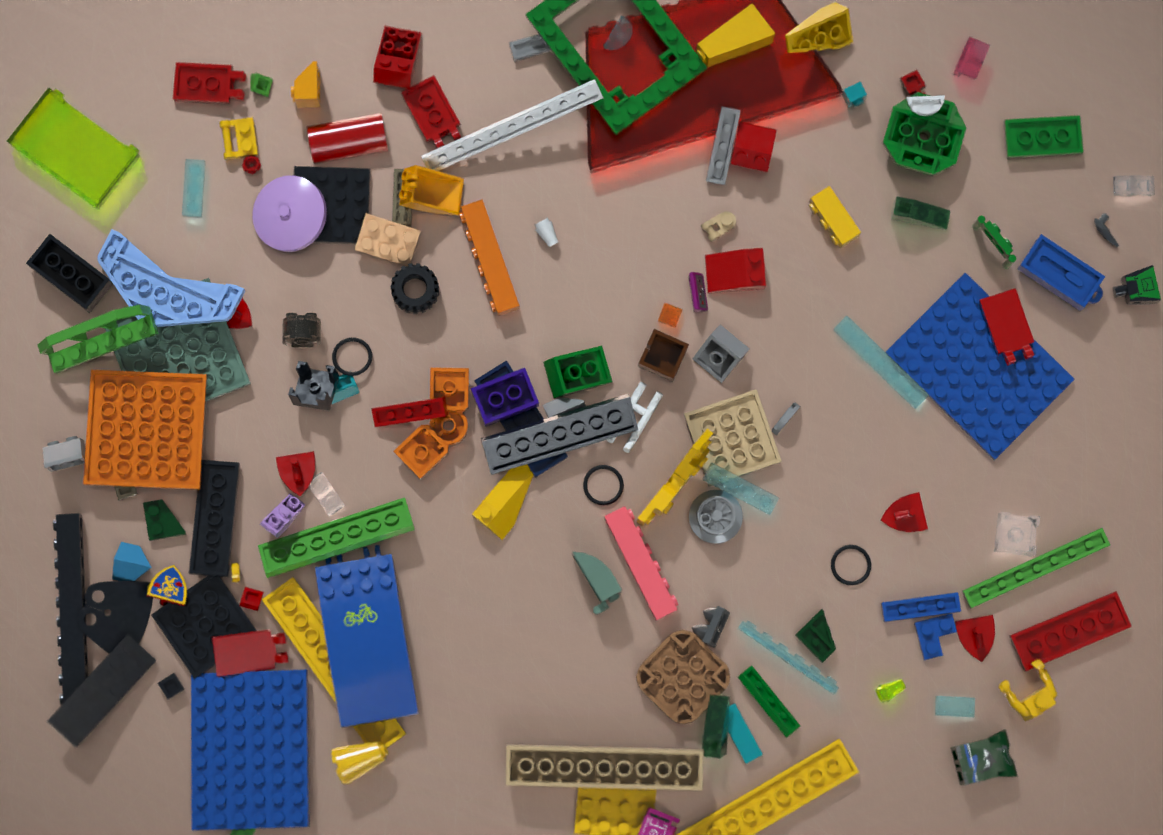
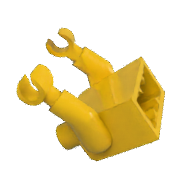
M1039 659L1031 664L1039 671V677L1045 686L1019 701L1010 690L1008 680H1004L999 684L1000 691L1005 694L1011 707L1022 716L1024 721L1037 717L1056 704L1057 691L1047 670L1044 669V664Z

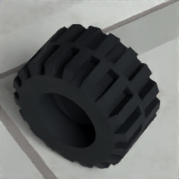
M410 263L408 264L409 266H402L400 271L397 270L395 272V277H392L391 294L394 302L401 310L404 309L405 312H413V314H418V312L424 313L426 309L430 310L437 301V296H439L438 280L434 272L429 270L427 266L424 265L423 267L419 263H416V265ZM411 279H420L426 284V292L419 298H409L404 293L405 284Z

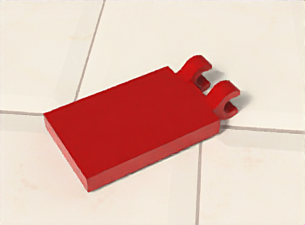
M176 62L173 100L230 104V98L244 100L245 92L242 89H234L235 80L246 82V74H244V71H233L232 65Z
M434 75L401 92L427 142L433 140L438 149L445 146L441 138L451 134L454 141L461 138L456 128L461 124Z
M1016 288L980 299L979 304L997 355L1003 353L1007 365L1016 362L1013 352L1021 349L1025 360L1032 358L1034 353L1030 344L1034 343V339Z
M268 629L212 637L217 677L275 669V663L288 662L287 652L276 653L275 644L286 643L285 633L271 635V630Z

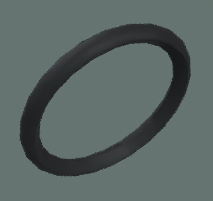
M350 337L340 341L335 346L332 353V361L335 368L342 374L356 376L364 373L371 365L372 351L369 345L362 339ZM346 342H359L368 351L367 364L359 371H345L341 369L336 361L337 350Z
M599 465L589 470L583 482L585 495L590 501L598 505L614 503L619 499L624 488L621 474L615 468L608 465ZM608 469L618 477L620 488L613 499L598 501L588 492V479L596 470Z
M845 545L839 548L831 560V570L834 577L846 585L862 583L867 579L871 571L872 564L868 553L856 545ZM846 549L859 550L867 560V571L857 581H846L835 570L836 557Z

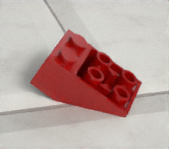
M389 26L384 27L374 64V83L407 89L411 88L422 32Z

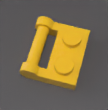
M253 117L222 120L219 122L223 133L225 148L223 155L225 160L258 156ZM235 127L238 151L232 150L230 128Z

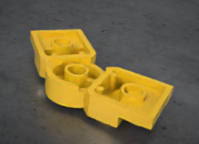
M706 429L674 470L668 482L662 486L636 521L642 527L645 523L649 525L655 517V513L661 516L662 513L667 514L673 507L674 503L672 501L690 477H695L708 461L706 456L710 450L707 447L712 442L709 439L713 432Z

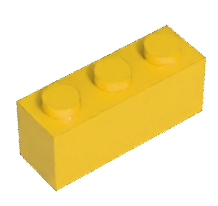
M830 186L810 198L809 208L814 214H818L821 219L819 220L821 226L825 230L828 229L831 234L830 238L835 245H839L842 248L860 236L861 231Z

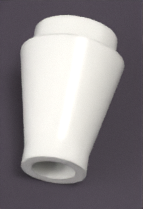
M546 218L535 224V231L548 247L558 243L552 221L550 222Z

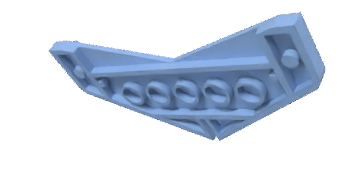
M113 229L110 231L97 257L99 264L129 307L139 304L150 306L156 327L228 321L233 317L246 291L244 288L233 284L224 285L171 277L120 232ZM142 315L136 316L137 319H141V318H143V317H146V316H142Z

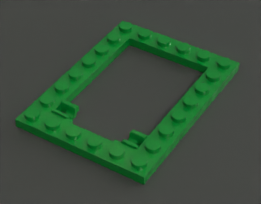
M544 0L525 14L526 18L578 86L594 79L596 80L603 98L593 102L592 105L615 135L707 69V66L656 0H631L668 48L667 51L659 56L667 70L664 72L665 75L637 96H626L620 85L608 93L553 20L579 0ZM672 55L676 59L674 62L669 60V57ZM615 96L620 100L617 103L613 99Z

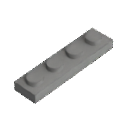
M721 106L706 182L725 185L741 112L738 109Z

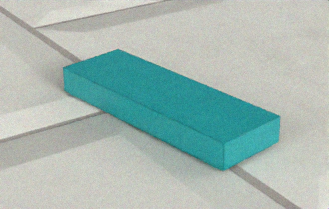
M735 703L718 712L745 764L763 755Z

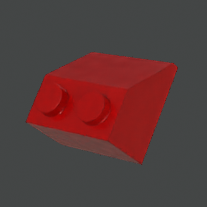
M740 122L731 164L768 172L777 130Z

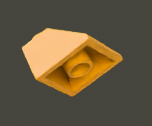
M313 61L294 80V86H291V98H293V102H296L298 108H320V69L317 61Z

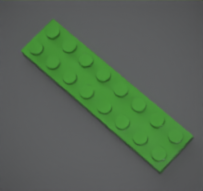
M404 497L258 545L266 577L269 578L413 531L415 528Z

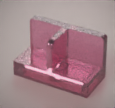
M969 36L953 75L960 77L963 74L976 79L990 45Z

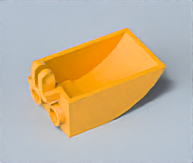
M418 165L404 168L401 176L402 187L399 192L400 206L428 213L459 215L464 183L463 178Z

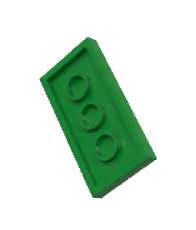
M1080 115L1004 120L1007 158L1083 153Z

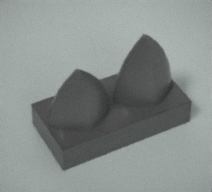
M720 606L703 611L705 618L710 622L709 625L700 624L692 627L693 632L700 640L714 648L730 614L729 611Z

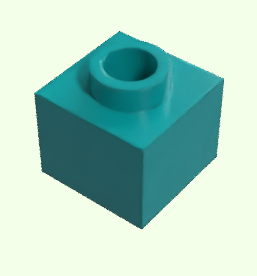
M860 81L843 89L842 95L848 107L852 105L857 107L864 103L867 93Z

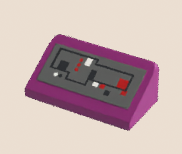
M690 272L688 277L693 312L708 311L703 274Z

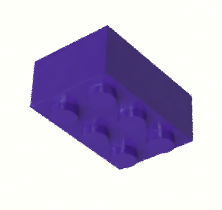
M525 368L471 388L485 427L539 406V401Z

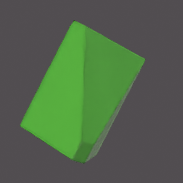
M258 73L251 74L250 91L268 97L273 79Z

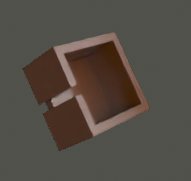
M654 329L638 363V367L673 382L689 344Z

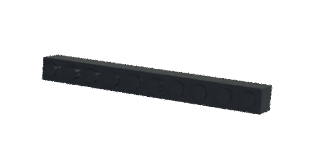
M80 513L57 514L56 519L53 520V530L57 534V539H54V550H57V558L54 559L55 569H58L55 587L59 589V596L56 597V607L59 608L60 616H57V627H60L57 644L58 647H61V655H58V665L62 668V674H59V685L62 686V694L59 696L60 705L88 677L87 635L77 625L79 611L86 604L83 523Z

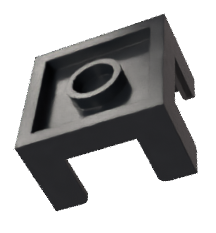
M298 361L296 367L299 375L295 391L293 387H290L288 394L293 405L330 411L340 377L335 366L326 365L327 371L311 369L307 362Z

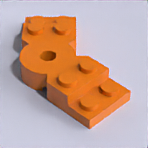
M430 368V399L445 397L448 416L430 419L429 425H420L393 451L419 479L423 478L448 455L449 446L460 443L467 435L468 422L464 412L469 408V368ZM447 421L454 423V428L450 431L443 428L444 423Z

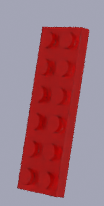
M1115 591L1012 634L1010 639L1024 671L1035 668L1031 663L1037 659L1041 660L1043 664L1126 630L1132 627L1119 595Z

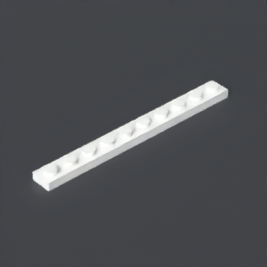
M594 79L422 155V160L426 168L439 171L603 98V95Z

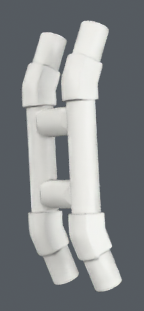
M643 382L638 384L630 398L633 410L642 415L637 424L638 430L631 434L623 448L626 453H629L663 396L662 393L656 391L647 409L638 405L637 402L647 386ZM616 437L607 439V441L613 443Z

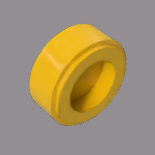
M231 563L232 583L239 582V564Z

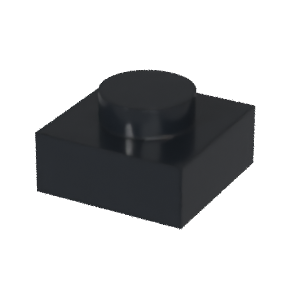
M175 673L158 682L168 700L185 690Z

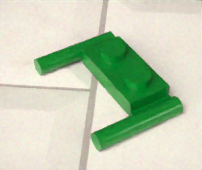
M979 216L972 225V228L978 230L981 227L982 231L1001 255L1006 258L1003 267L1009 269L1016 261V256L1011 255L1013 252L1011 242L1007 238L1004 239L1000 234L1001 230L995 223L992 224L990 220L985 223V217Z

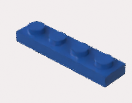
M958 592L881 603L884 622L961 612Z

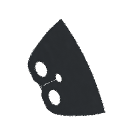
M109 581L90 585L85 594V607L79 611L77 617V625L85 635L107 653H110L127 634L139 644L145 632L152 608L153 598L147 596L151 582ZM97 590L104 593V600L99 603L92 599L93 592ZM106 609H109L111 611V614L109 616H106L104 614V611ZM89 613L96 616V623L92 626H88L84 622L85 615Z

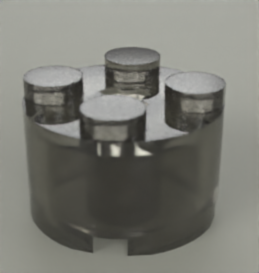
M287 313L282 323V343L286 346L287 343H291V347L310 348L313 347V343H317V346L320 345L321 320L317 318V314L306 313L305 315H297V313Z

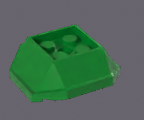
M917 92L913 94L911 97L930 95ZM905 99L893 106L882 144L896 165L933 176L956 164L966 126L954 102L944 100L940 110L935 114L921 116L912 112ZM926 133L929 139L922 140L919 134Z

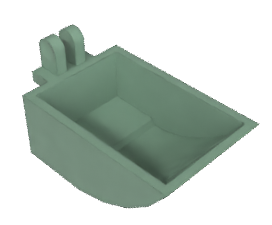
M572 552L574 559L601 603L593 609L594 614L598 615L609 609L606 601L609 600L612 603L620 598L622 589L611 570L602 561L582 552Z

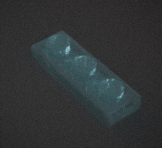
M185 160L183 217H202L205 160Z

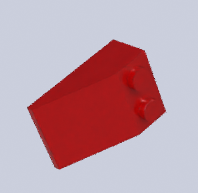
M763 248L741 249L705 255L707 293L765 289Z

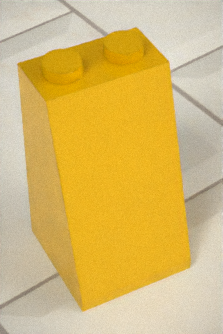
M751 4L697 44L696 53L704 64L710 67L770 45L773 42L775 32L755 6Z

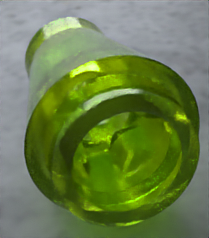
M900 678L896 681L879 685L876 689V694L882 703L885 701L889 702L902 690L906 689V686Z

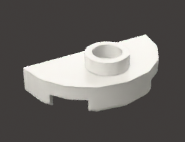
M945 95L906 97V101L912 112L921 116H929L940 110L944 103Z

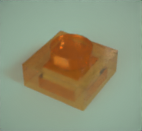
M664 303L658 322L676 328L683 309Z

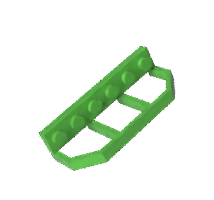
M139 304L110 311L47 336L37 346L40 354L49 356L53 372L59 373L159 333L150 306ZM146 316L121 327H118L116 320L128 317ZM98 327L111 329L90 339L86 335V332ZM65 340L80 341V343L54 353L52 345Z

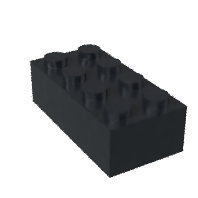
M51 234L47 236L26 262L31 269L89 313L113 285L109 278Z

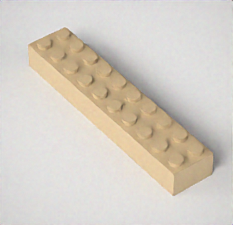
M508 744L506 753V785L703 790V749Z

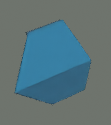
M121 542L114 557L112 580L135 581L152 568L141 546Z

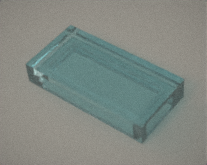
M935 696V715L974 717L975 698Z

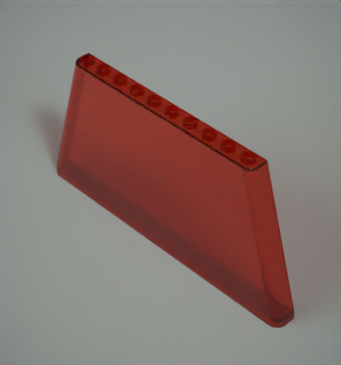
M679 0L674 5L664 4L661 6L695 52L700 41L751 4L755 6L775 32V36L770 45L707 67L704 72L617 135L610 129L592 103L587 105L588 167L590 173H595L713 137L716 134L721 106L741 111L738 129L740 122L755 124L842 96V87L817 50L789 53L787 51L785 35L799 24L782 0ZM642 14L638 16L628 15L624 17V20L618 22L612 20L607 22L605 26H592L588 28V31H585L586 64L608 93L620 85L626 96H637L665 75L664 72L667 69L662 64L659 56L667 51L668 48ZM673 55L669 57L671 62L676 60ZM617 96L613 98L616 103L620 101Z

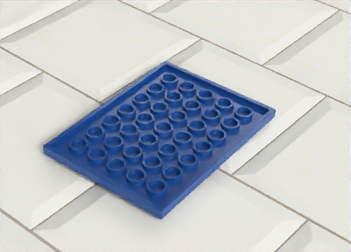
M964 273L885 354L995 460L1075 379L1035 340L1034 343L1030 344L1034 353L1032 358L1025 360L1021 349L1013 352L1016 362L1007 365L1003 353L998 355L996 353L979 304L980 299L989 297V295L968 274Z
M308 670L251 671L218 677L217 673H202L195 679L191 674V793L193 831L309 827Z

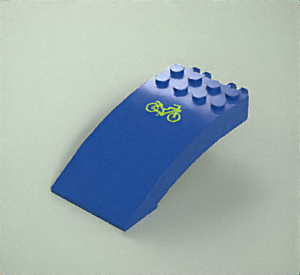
M375 545L374 548L376 557L369 558L368 547H363L364 559L343 562L342 554L336 556L338 563L331 564V558L325 559V566L315 567L326 645L341 728L418 714L392 554L381 556L379 545Z

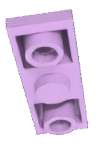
M290 493L261 521L260 525L279 538L298 516L305 504Z

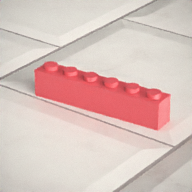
M624 506L604 516L655 620L657 621L677 611L676 606L679 604L674 595L670 596L667 590L670 586L665 577L661 578L659 574L661 568L656 560H652L650 546L642 541L641 537L644 535L639 526L635 527L632 521L635 517L631 509L627 510Z

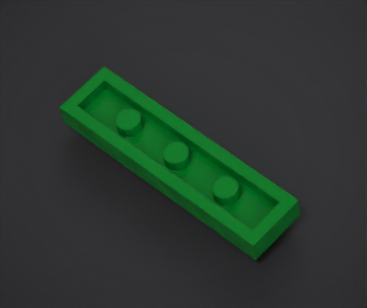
M752 665L738 676L742 684L786 738L800 727V724Z

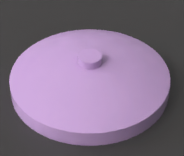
M291 175L276 178L268 183L258 194L253 207V224L258 236L268 246L284 252L298 251L312 244L322 232L327 216L326 203L321 191L305 178Z

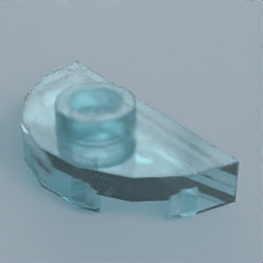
M621 15L604 44L606 50L619 49L626 45L631 38L632 26L623 15Z

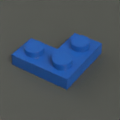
M952 613L914 623L923 660L943 656L939 637L957 632Z

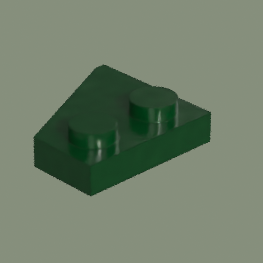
M162 499L143 503L149 541L187 535Z
M821 609L795 636L823 663L836 650V646L832 639L825 613Z

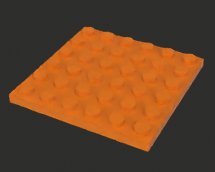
M91 370L83 484L200 490L207 374Z

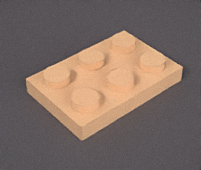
M366 213L354 250L409 266L408 264L411 263L421 230Z

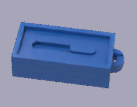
M1042 234L1037 238L1017 270L1079 311L1083 310L1087 303L1095 304L1099 302L1103 296L1102 288L1099 285L1105 276Z

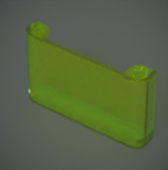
M48 87L8 138L7 142L64 186L99 210L140 158L139 150L132 144L127 146L68 104L63 99L65 96L56 88L53 91Z

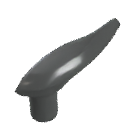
M1103 213L1099 219H1094L1095 226L1106 240L1118 247L1119 244L1105 225L1109 216Z

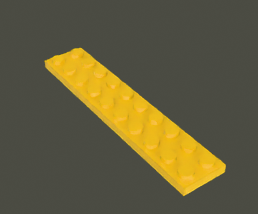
M292 577L264 597L262 601L336 702L322 616L295 578ZM396 718L353 726L364 743L379 741L381 744H385L387 748L406 735V732Z
M839 738L676 835H754L859 773V770Z

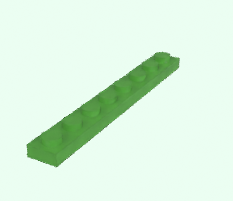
M1100 528L962 591L971 609L1108 547L1110 543L1103 528Z

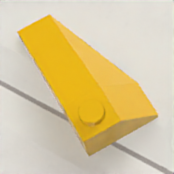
M834 2L819 9L785 35L787 51L789 53L808 52L809 50L840 49L853 43L849 8Z
M525 464L510 469L472 513L476 520L501 540L514 527L533 478V473L528 465Z

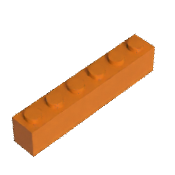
M483 199L461 206L462 212L459 213L462 224L466 223L468 230H465L468 241L473 242L474 248H471L474 259H479L480 265L477 266L481 277L484 276L487 282L483 285L486 294H491L493 300L490 301L492 311H497L498 316L520 309Z

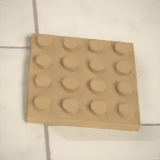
M757 389L684 413L694 444L706 429L713 432L709 439L712 442L707 447L710 450L706 456L708 461L702 467L708 486L782 462Z

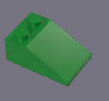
M602 346L556 356L543 362L553 398L567 396L613 382Z

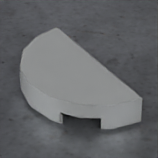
M796 402L789 407L772 428L771 432L776 436L800 408Z

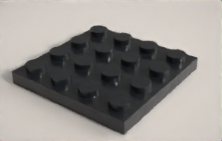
M294 166V176H299L312 182L321 191L326 203V222L322 232L313 243L356 244L365 214H369L370 169Z
M207 576L187 590L185 606L169 602L151 614L194 679L215 666L212 637L257 631L221 577Z

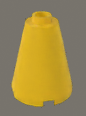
M379 741L336 747L331 750L333 764L336 763L338 768L336 773L344 785L351 784L385 761L386 755H388L386 745L381 744Z

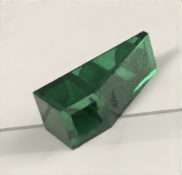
M896 196L891 219L947 230L950 210L914 199Z
M710 695L702 740L703 757L721 759L727 754L729 696Z

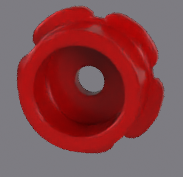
M247 156L243 160L242 168L248 174H255L256 171L260 170L261 163H259V159L256 156Z

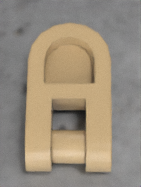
M725 211L706 221L701 227L704 231L706 230L709 235L708 238L712 242L731 231L736 224V218L733 213ZM715 224H717L718 228L720 229L716 232L712 227Z

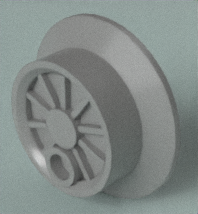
M706 491L700 494L690 507V526L700 539L708 543L718 544L732 539L742 525L743 513L741 506L734 496L725 491Z

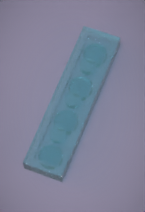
M711 462L702 478L709 484L769 515L779 500L778 496Z

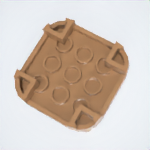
M680 630L669 635L641 664L637 671L636 680L641 691L671 720L676 723L687 724L695 721L727 688L730 681V672L725 662L704 644L696 634L691 631Z

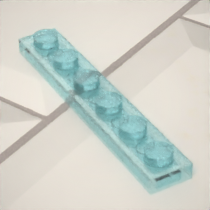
M848 316L833 329L914 409L929 396Z
M742 621L737 629L830 693L835 694L839 689L836 686L837 681L829 676L825 678L820 675L821 670L813 665L809 667L804 664L805 659L797 654L791 655L788 652L789 648L781 643L775 644L772 641L773 637L766 632L759 633L756 630L757 626L750 621L746 623Z

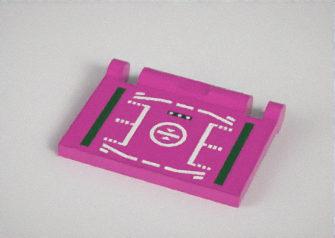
M648 807L638 835H674L677 828L671 826L672 821L679 823L680 819Z

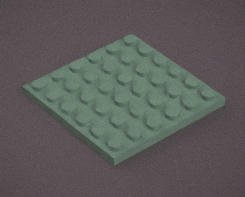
M209 278L202 280L203 282L211 283ZM136 316L116 320L118 327H121L138 319ZM226 321L157 327L159 334L114 351L121 371L207 374L206 402L251 384Z

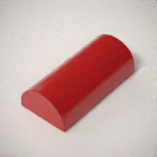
M382 113L307 126L314 164L388 151Z

